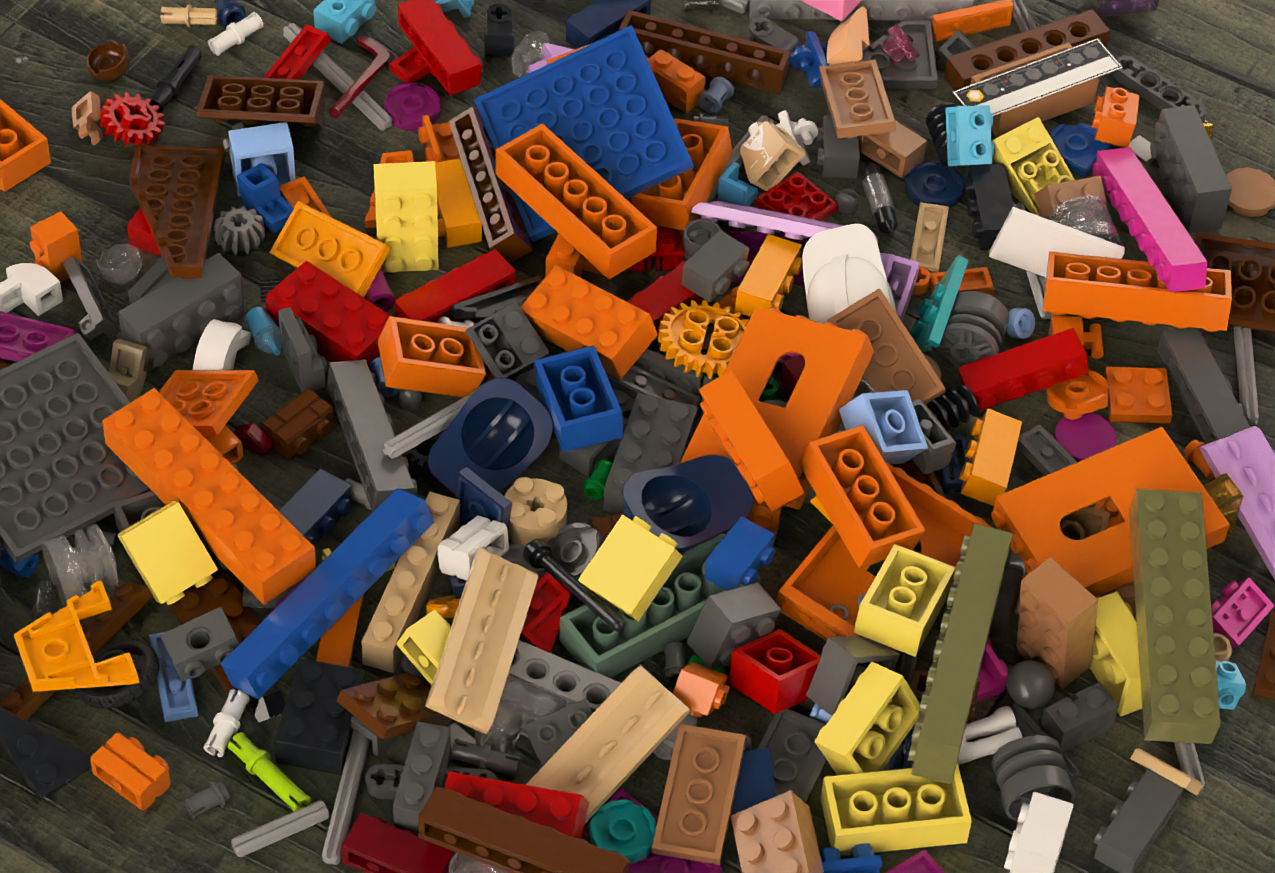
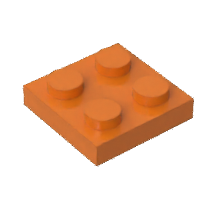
M1105 368L1104 378L1108 382L1109 422L1171 423L1173 415L1166 368Z

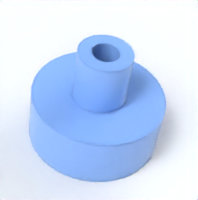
M1013 308L1010 310L1007 333L1013 338L1025 339L1030 337L1035 328L1033 313L1027 308Z

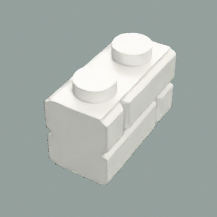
M478 515L466 525H462L450 538L442 540L437 547L439 569L441 572L451 576L456 575L457 578L467 580L478 547L484 548L500 557L509 550L508 528L506 524L495 520L491 522L490 519Z

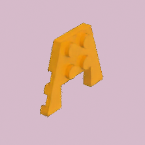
M102 580L90 586L91 590L81 597L76 594L67 600V606L53 615L48 612L13 634L33 692L140 683L129 652L95 663L79 620L112 610Z

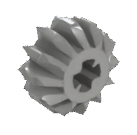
M244 205L241 209H235L231 206L230 212L221 211L219 218L215 219V240L218 245H221L224 252L232 250L236 256L239 251H244L248 255L250 248L258 250L260 242L264 241V220L262 216L256 213L255 209L247 211Z

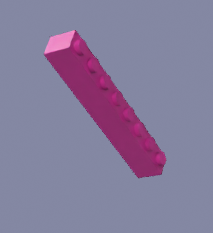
M1131 147L1097 151V159L1092 166L1093 177L1101 176L1104 192L1110 198L1112 207L1116 208L1119 212L1121 221L1125 222L1128 226L1130 235L1134 236L1137 240L1139 249L1146 254L1149 265L1155 268L1159 280L1164 282L1169 292L1205 288L1207 260Z

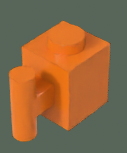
M1052 316L1048 336L1074 328L1084 349H1091L1092 358L1100 359L1104 356L1100 324H1091L1089 332H1083L1082 317Z

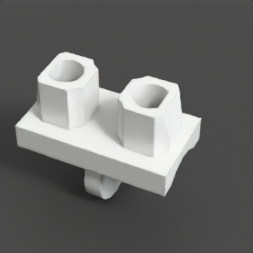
M786 110L778 114L780 123L777 126L787 131L805 151L806 154L799 162L803 166L810 163L805 145L812 144L813 139L818 135L816 124L812 121H806L804 118L800 119L798 123L790 120Z

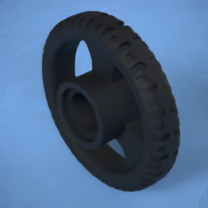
M123 639L98 649L92 655L95 663L128 652L130 655H140L139 659L133 661L140 683L98 687L93 691L89 688H77L76 691L82 701L91 707L108 709L122 706L141 696L154 683L160 668L159 658L153 647L142 640Z

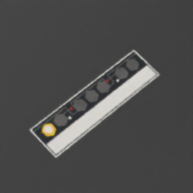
M1097 38L959 89L953 93L964 106L990 105V112L995 116L1118 70L1122 66Z

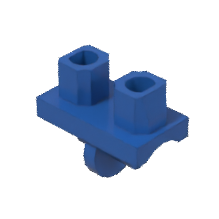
M808 31L805 44L803 46H796L794 52L790 55V63L795 69L805 71L811 87L819 88L821 84L819 66L830 65L827 63L828 42L819 41L816 32Z
M869 843L857 844L852 847V858L841 860L839 849L835 847L823 848L820 852L824 873H880V867H882L881 855L875 856Z

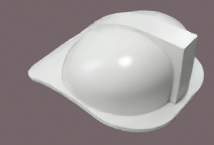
M850 224L818 232L808 240L803 250L802 259L809 320L823 324L829 318L879 288L896 312L895 302L886 277L877 239L868 227L862 224Z

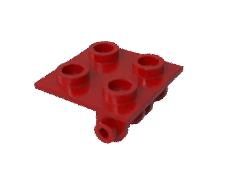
M671 228L657 229L656 252L646 257L647 271L651 270V257H655L656 271L660 269V256H662V270H674L683 261L684 250L678 230L674 231ZM644 259L628 268L629 272L644 271Z

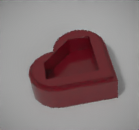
M254 423L239 425L234 431V434L242 442L243 448L250 449L258 455H268L273 447L272 440Z

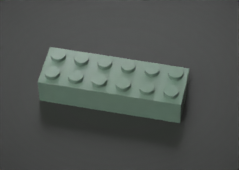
M722 533L681 554L683 557L639 622L599 597L600 601L624 621L625 626L623 630H613L591 609L583 605L560 617V642L578 665L612 678L663 651L668 643L680 642L689 637L708 597L726 591L705 579L706 559L726 535ZM759 575L757 576V579H756V581H755L754 583H757V582H758V583L760 584V576H759Z

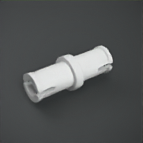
M252 12L238 23L229 24L226 27L227 30L208 40V46L216 56H219L233 45L242 44L247 36L263 28V21L257 13Z
M236 689L230 690L221 713H217L213 719L214 727L203 746L204 750L212 756H215L218 750L217 756L223 757L232 734L237 733L240 727L239 719L250 700V697L241 690H238V692Z

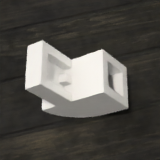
M20 263L6 268L8 279L0 282L1 312L7 313L25 303L36 315L40 316L63 302L60 281L43 266L33 263Z
M216 319L211 320L198 343L192 370H233L237 351L250 343L251 332L242 330V326L236 323H225Z

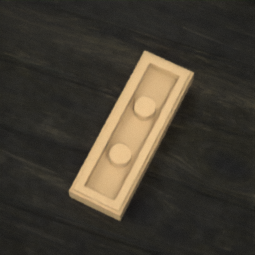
M920 202L910 260L919 262V266L926 268L929 273L939 272L949 207Z

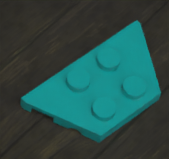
M960 255L955 258L941 281L934 288L929 299L925 298L918 308L917 314L920 315V318L913 325L910 335L922 353L930 351L932 346L937 348L942 340L969 261Z

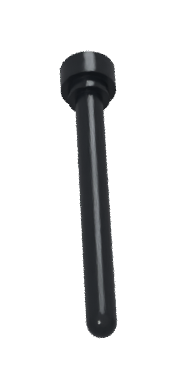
M540 539L533 540L526 545L523 551L525 561L534 568H544L613 630H623L625 626L624 621L553 559L551 548Z

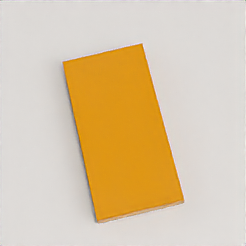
M298 201L269 253L296 268L307 260L364 298L391 247Z

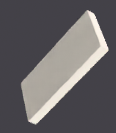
M1012 207L990 249L989 257L1046 277L1049 251L1121 259L1124 255L1125 247Z

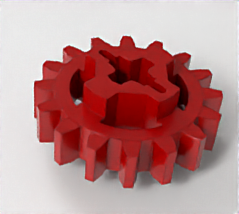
M125 92L123 98L114 94L113 100H106L100 114V118H102L100 125L101 127H107L106 135H115L114 141L123 140L126 147L130 143H134L136 146L141 145L142 142L145 145H151L152 140L158 141L160 134H162L165 124L162 122L164 114L158 113V105H150L151 99L147 98L143 101L140 99V94H136L132 98L128 92Z

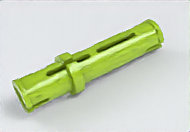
M243 732L233 736L232 739L237 744L229 741L228 749L246 764V770L250 774H256L293 812L305 807L302 802L306 805L310 804L311 797L306 795L270 760V754L267 751L256 747Z

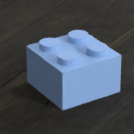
M287 122L228 131L232 173L238 197L241 195L237 175L261 163L278 178L279 185L295 180L294 151Z
M908 390L862 393L839 408L845 429L849 430L863 425L882 458L889 464L905 463L928 449Z

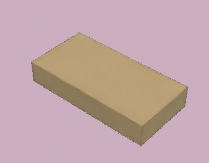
M1140 748L1135 749L1130 758L1197 796L1203 786L1198 780Z

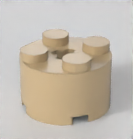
M521 477L506 492L504 497L512 502L508 538L511 540V544L526 546L529 542L540 539L547 545L552 538L555 539L561 533L559 530L567 525V499L561 485L544 479Z

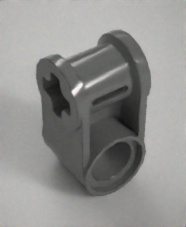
M754 18L749 23L750 37L747 39L748 41H756V43L791 51V54L796 46H801L799 39L793 33L787 32L767 18Z

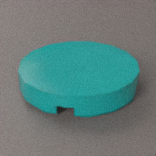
M629 800L610 801L602 805L590 820L588 827L589 842L607 851L618 852L623 857L630 859L629 864H633L646 858L652 851L656 822L650 811L642 805L639 807Z

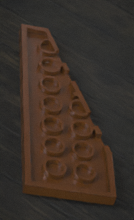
M136 145L129 173L130 185L171 277L193 279L203 276L225 159L224 147Z

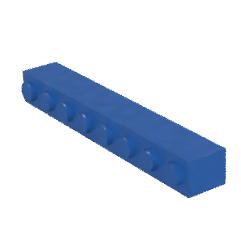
M397 488L221 663L231 685L259 700L434 523L425 500Z

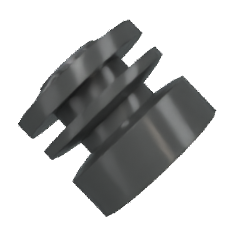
M978 291L958 293L942 340L936 348L940 358L948 365L958 369L957 367L998 354L1010 319L1007 308L998 299L986 293Z
M1041 735L1022 737L1002 746L993 755L991 764L996 774V781L1001 788L1000 795L1005 812L1010 819L1018 821L1022 804H1030L1033 792L1074 803L1075 792L1070 776L1065 770L1066 763L1062 756L1061 746L1057 740Z

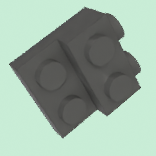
M290 307L278 310L281 349L301 393L309 388L312 391L326 388L325 375L328 374V365L324 356H318V345L315 336L308 334L301 318H295Z

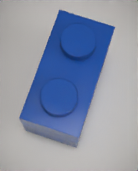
M741 516L706 559L705 579L726 591L753 584L763 565L768 566L774 558L776 549L773 548L775 534Z

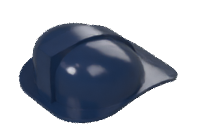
M503 378L488 381L473 392L432 446L428 457L430 472L455 496L458 472L465 467L469 468L501 493L548 446L553 429L551 415L537 399L517 382Z
M719 455L701 456L673 466L637 472L628 478L622 489V497L625 503L623 515L630 520L637 516L651 526L649 532L659 537L663 533L678 543L675 548L679 553L686 552L700 543L730 530L741 516L747 518L753 506L752 492L735 464L725 456Z

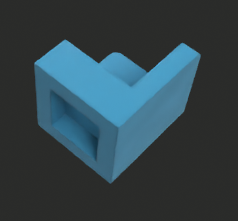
M733 162L719 178L718 200L750 206L758 196V188L738 179L739 164Z

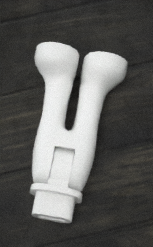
M1010 706L1000 707L992 715L966 725L957 761L958 765L995 754L999 748L1007 743L1022 738L1019 727H1016L1015 715ZM993 735V736H990V737H987V738H984V739H980V740H977V741H974V742H968V741H970V740H972V739H975V738H978V737Z

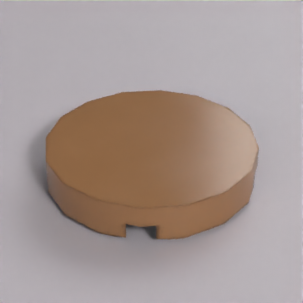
M1238 168L1226 175L1232 188L1228 205L1233 208V212L1243 216L1257 217L1267 214L1268 210L1272 208L1274 209L1275 180L1270 175L1253 168Z

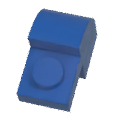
M262 163L237 175L239 192L247 211L255 209L256 213L262 216L264 225L273 233L282 229L294 208L281 197L278 178Z

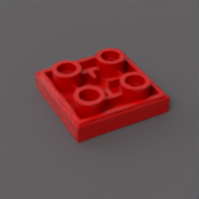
M798 171L755 199V206L757 208L823 221L838 210L837 202Z

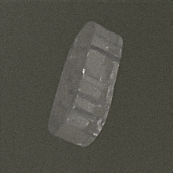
M533 31L524 37L511 56V68L514 74L518 76L527 75L529 65L542 61L543 43H550L547 34Z

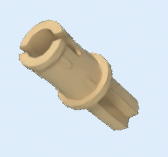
M187 5L186 8L166 6L161 8V13H164V15H161V23L163 25L186 24L187 27H191L192 25H216L218 22V10L215 8H192L191 5Z

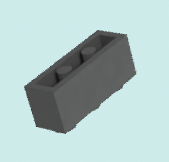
M417 721L393 804L394 827L418 833L419 814L436 786H442L451 753L450 727Z
M1149 769L1146 770L1141 779L1135 777L1126 792V795L1129 797L1125 803L1119 801L1114 807L1110 816L1112 820L1108 827L1102 825L1093 842L1097 844L1094 859L1119 873H1134L1177 809L1184 788Z

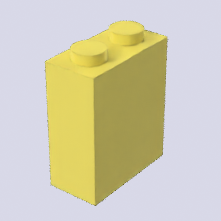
M172 501L117 534L154 599L160 604L164 602L168 605L175 603L185 596L184 590L192 585H195L196 588L205 585L213 579L211 574L218 570L179 502Z
M622 514L578 581L587 589L639 622L683 556L676 550L675 547L678 543L663 533L657 537L649 532L651 526L642 519L635 516L633 520H630Z

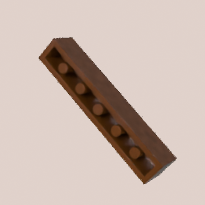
M436 786L418 816V838L509 873H629L630 859L623 857L618 852L599 848L584 839H576L562 834L552 827L533 823L520 815L510 814L494 808L486 802H478L462 796L454 790H446Z

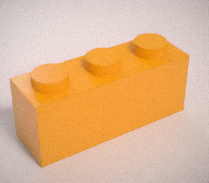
M461 158L435 163L438 236H444L447 248L482 242V223Z
M768 234L737 290L734 312H740L751 317L756 307L766 310L774 308L780 311L784 301V293H790L794 282L793 276L794 274L799 275L803 267V259L800 257L802 244Z
M987 408L982 419L976 418L970 435L974 436V440L971 439L965 452V457L969 458V461L965 462L959 479L963 480L961 494L994 506L996 496L1003 494L1008 486L1022 421Z

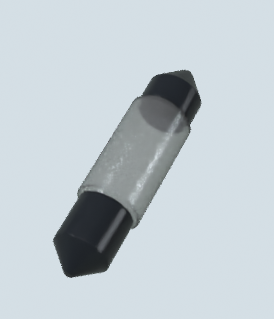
M866 163L861 171V177L872 215L880 232L892 234L898 228L899 223L885 177L878 165Z

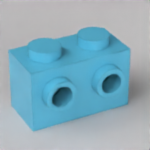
M324 0L314 9V26L328 33L331 39L343 44L350 36L355 35L361 25L374 16L376 12L375 0Z
M990 105L946 108L948 166L992 164L994 144L991 141L993 115L990 112Z

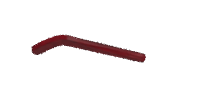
M365 35L359 36L356 43L371 52L376 58L330 109L329 114L333 118H339L389 62L390 53L388 50Z

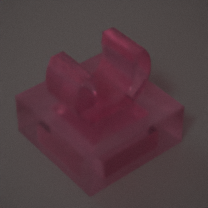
M898 24L888 29L893 39L885 41L882 47L886 53L895 49L894 52L888 55L893 63L899 62L904 54L910 62L920 56Z

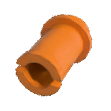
M1198 440L1191 441L1184 448L1185 459L1188 462L1192 461L1207 479H1212L1215 476L1199 450L1201 446L1206 444Z

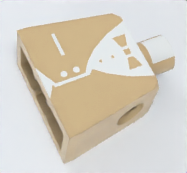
M764 121L763 123L755 122L749 127L750 137L741 146L740 153L749 182L768 191L779 184L806 153L784 129L769 121Z

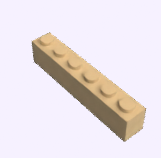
M429 492L425 502L434 523L399 558L362 640L363 665L391 673L395 672L403 654L396 643L407 628L416 623L440 570L437 547L442 540L450 538L460 525V500Z

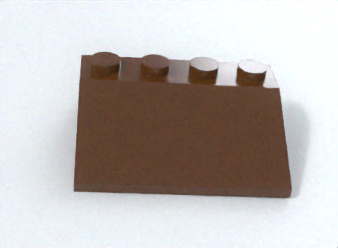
M208 75L196 110V117L213 119L220 123L236 120L246 124L287 122L300 124L304 127L321 125L324 116V81Z
M1197 232L1195 244L1207 260V268L1231 270L1232 302L1228 326L1275 333V243Z

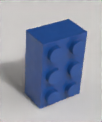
M594 346L534 360L536 388L544 407L551 415L553 430L562 452L623 437L622 410Z

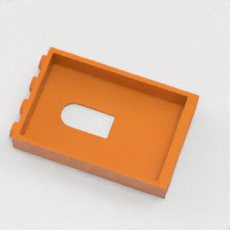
M756 307L723 375L730 370L733 371L789 460L805 493L783 506L800 510L811 485L799 466L798 461L809 442L836 434L842 421L839 408L852 400L872 358L874 349L868 335L858 329H851L850 331L838 328L830 322L822 324L811 321L802 315L794 317L783 314L774 308L766 310ZM789 353H797L803 356L805 367L786 407L783 408L759 401L778 360ZM704 413L680 463L701 456L719 455L725 456L735 464L725 450L721 439L715 434Z
M1163 427L996 496L991 513L993 522L998 529L1002 528L1003 531L1013 533L1010 549L1014 554H1018L1024 562V569L1027 575L1051 557L1095 597L1134 581L1129 509L1137 489L1202 493L1206 549L1224 542L1230 525ZM1107 498L1111 499L1125 520L1120 524L1082 540H1072L1066 537L1060 529V522L1065 516Z
M885 462L926 530L919 540L921 545L920 554L956 567L960 558L964 535L971 537L973 525L993 527L988 525L982 518L973 516L962 509L956 502L947 500L934 492L927 484L920 483L908 476L901 468L894 467ZM833 524L778 591L776 604L781 608L780 612L826 641L828 637L858 636V634L854 633L859 612L857 599L860 595L868 592L876 576L867 571L871 565L859 569ZM835 605L845 607L848 610V618L846 620L842 619L845 616V612L842 609H834L831 612L830 608ZM894 649L899 654L902 653L901 651Z

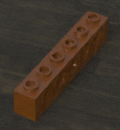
M1091 9L947 57L944 78L952 89L957 91L970 86L971 77L1068 42L1072 47H1076L1098 38L1107 49L1110 30L1097 13Z
M631 10L627 11L619 28L620 31L630 25L633 26L643 51L648 58L662 49L702 75L714 78L723 77L729 82L779 95L788 78L791 51Z
M472 106L449 120V124L489 248L491 250L496 249L511 264L531 252L532 247L509 186L495 174V150L480 113Z

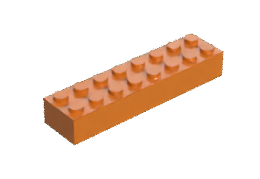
M155 388L102 420L106 445L165 505L172 501L179 502L204 545L263 605L310 575L316 569L315 547Z

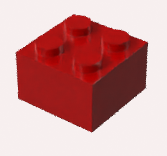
M779 629L732 651L729 684L762 705L768 711L777 714L809 699L806 695L821 655Z

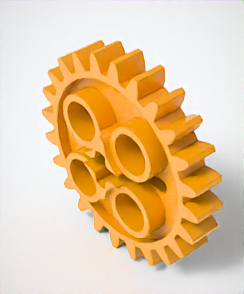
M691 300L690 307L681 302L679 309L671 307L670 313L664 314L663 321L660 322L657 342L661 343L660 351H667L666 359L675 358L674 367L684 365L685 373L695 370L696 377H700L703 372L707 374L709 379H712L713 374L717 373L719 377L723 375L749 320H740V312L731 314L730 306L720 309L719 302H716L713 307L709 306L706 300H703L702 305H698L694 300ZM712 323L714 324L709 348L707 354L702 355L701 351L708 324Z

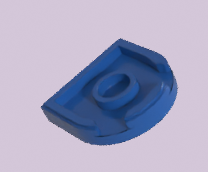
M1079 122L1077 125L1064 126L1065 123L1060 124L1050 132L1049 136L1069 170L1085 179L1092 172L1093 163L1097 159V151L1110 150L1115 145L1094 140L1096 128H1092L1088 124Z

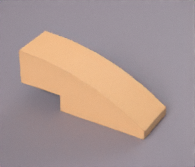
M864 6L840 23L832 32L827 46L828 64L858 62L863 58L862 51L869 46L867 9Z

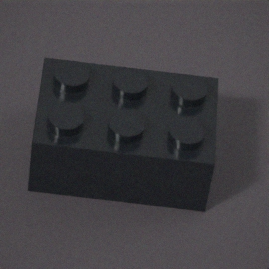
M300 658L274 739L276 763L342 775L353 733L350 720L354 715L340 705L337 699L341 690L366 684L365 670Z

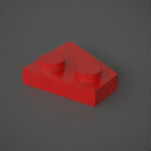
M548 572L536 583L520 638L527 644L551 653L560 628V617L565 614L571 593Z

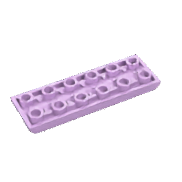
M720 200L712 201L711 203L701 202L692 208V213L701 214L700 219L713 222L729 220V226L738 228L757 226L756 231L774 234V232L782 233L784 231L785 237L797 240L811 238L818 232L844 226Z
M1253 426L1226 438L1201 446L1199 450L1275 580V453L1260 428Z

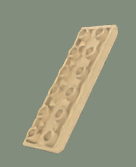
M477 548L425 707L484 734L488 733L496 715L539 577L537 573L518 564L511 563L484 548Z
M639 666L633 670L526 785L583 795L589 801L585 819L586 823L691 710L648 671Z

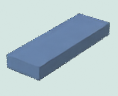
M165 632L149 635L151 646L155 650L160 663L157 682L165 722L197 717L198 710L192 679L189 678L181 682L160 637Z

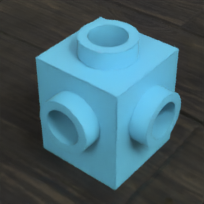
M1216 661L1219 708L1234 710L1240 697L1245 693V680L1236 663Z

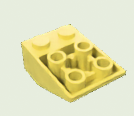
M1039 117L992 140L994 144L992 164H1004L1010 192L1032 214L1039 215L1034 196L1036 192L1047 185L1075 180Z

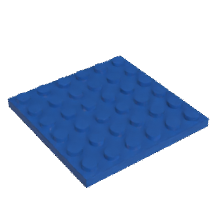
M632 25L474 99L495 153L497 148L543 123L625 199L694 167ZM510 188L532 242L556 232L552 226Z

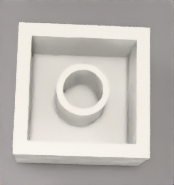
M1033 792L1030 804H1022L1017 821L1018 824L1011 838L1004 868L1010 870L1009 873H1054L1074 804Z

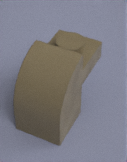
M118 338L113 342L108 373L128 400L132 402L139 397L145 383L147 372L143 371L147 347Z

